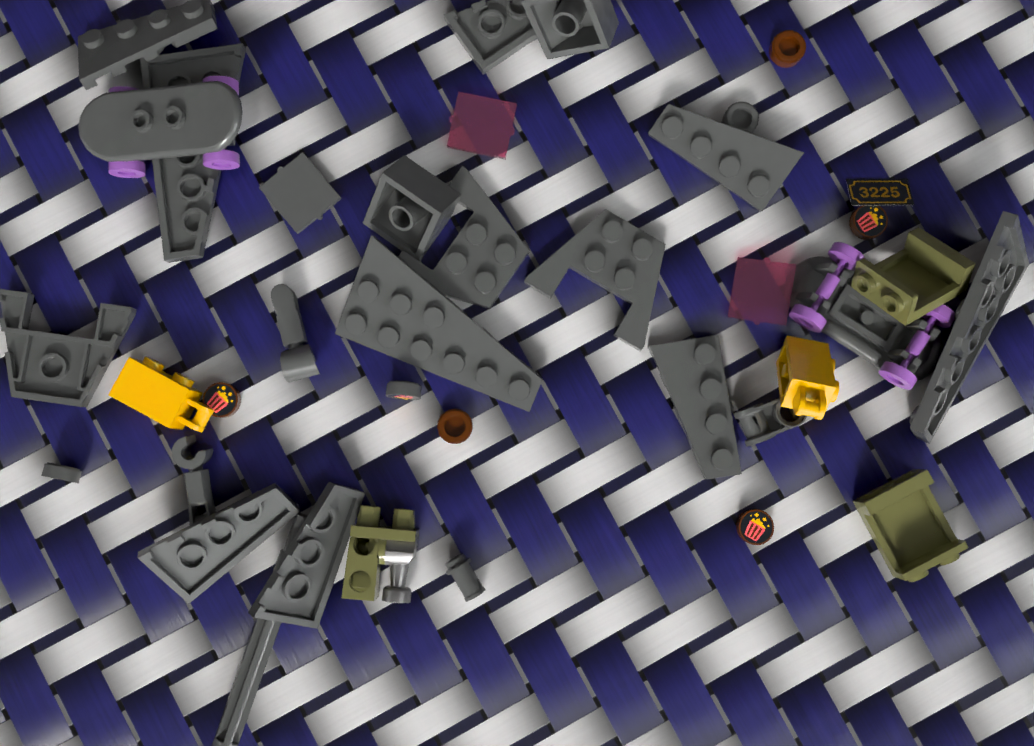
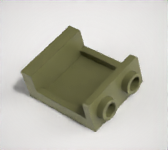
M917 227L908 232L903 250L875 265L865 258L857 261L851 287L906 326L964 293L968 288L976 263Z
M912 469L852 501L892 576L904 581L908 580L909 582H915L926 577L929 574L928 569L938 564L947 565L960 558L959 553L969 548L965 540L957 539L928 487L934 481L926 469Z

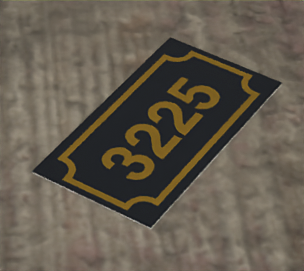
M846 179L851 205H914L908 179Z

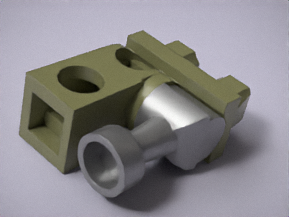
M362 505L357 517V524L351 525V537L341 598L375 601L379 597L381 565H390L391 585L384 586L382 601L410 603L411 589L405 587L409 563L414 559L417 552V540L419 538V529H415L414 510L394 508L392 527L380 526L381 507Z

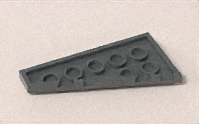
M243 43L162 54L148 62L142 57L140 58L143 88L201 83L208 76H227L240 82L246 47ZM203 154L152 159L164 261L171 263L203 258L221 170L205 167L203 165Z

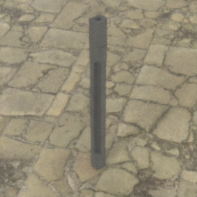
M303 513L295 515L284 549L280 550L274 569L308 515ZM256 618L211 746H238L281 622Z

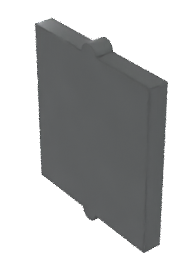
M303 152L285 167H278V172L259 187L297 234L302 232L316 219L322 220L323 214L341 200V197Z

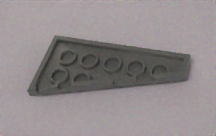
M1006 211L1002 212L968 294L956 310L955 324L921 403L914 409L910 417L911 431L917 439L928 444L932 441L1029 266L1017 214Z
M371 235L335 334L530 412L543 378L513 352L505 348L487 330L473 321L468 314L429 281L409 267L404 260L383 245L378 238Z

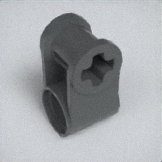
M780 397L733 413L735 419L740 420L747 439L744 441L746 447L761 443L775 437L776 434L801 425L807 416L794 415L793 419L789 422L784 420L780 414Z

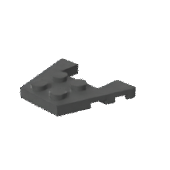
M462 166L449 186L462 194L458 203L473 213L434 270H431L405 251H402L399 257L445 296L491 309L529 254V250L470 172Z
M605 209L530 273L524 280V283L551 299L568 269L582 275L631 305L613 336L641 351L645 345L666 244Z
M0 289L3 318L0 319L1 331L5 332L8 352H5L11 397L87 408L128 331L137 309L100 303L94 339L29 330L34 294Z

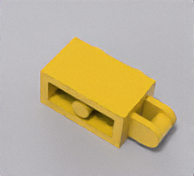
M787 335L776 362L781 407L793 409L794 415L797 416L805 415L822 420L829 403L835 402L839 393V381L835 380L834 376L835 359L831 358L829 344Z
M145 356L143 361L129 357L108 395L168 428L183 430L187 426L202 433L214 409L199 402L203 392L192 387L195 381L177 372L173 376L162 371L165 365L150 357ZM194 409H198L194 418L190 419V416Z

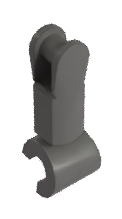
M278 284L271 291V299L277 314L276 318L283 346L290 348L282 351L280 356L281 369L284 378L289 383L318 375L320 372L316 365L313 351L310 345L306 344L308 340L303 320L299 313L297 296L287 285Z
M196 434L178 439L172 447L174 462L179 467L189 470V472H184L189 525L216 513L209 469H203V465L208 463L213 455V448L198 451L194 457L191 454V447L197 441ZM205 504L206 514L199 515L198 505Z

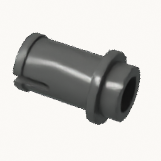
M461 553L445 563L448 568L446 574L452 575L465 601L468 602L482 594L486 589L482 586L470 565L471 558H466L464 553Z

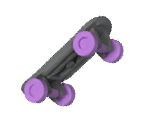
M208 76L201 83L146 89L127 86L112 87L108 90V93L94 98L85 106L80 115L78 125L80 139L91 154L108 162V173L110 175L121 178L144 177L145 163L141 160L202 154L205 167L218 170L236 169L240 167V155L237 152L225 150L227 146H235V137L242 122V104L238 96L239 82L227 76Z
M842 242L833 243L828 251L829 257L817 256L797 264L789 273L784 290L787 304L791 309L789 316L797 324L810 331L826 334L879 368L878 372L885 380L902 389L911 390L916 381L926 378L935 370L943 351L941 331L937 326L950 327L955 320L953 310L943 304L906 326L851 287L856 263L860 259L865 258V256L856 248Z

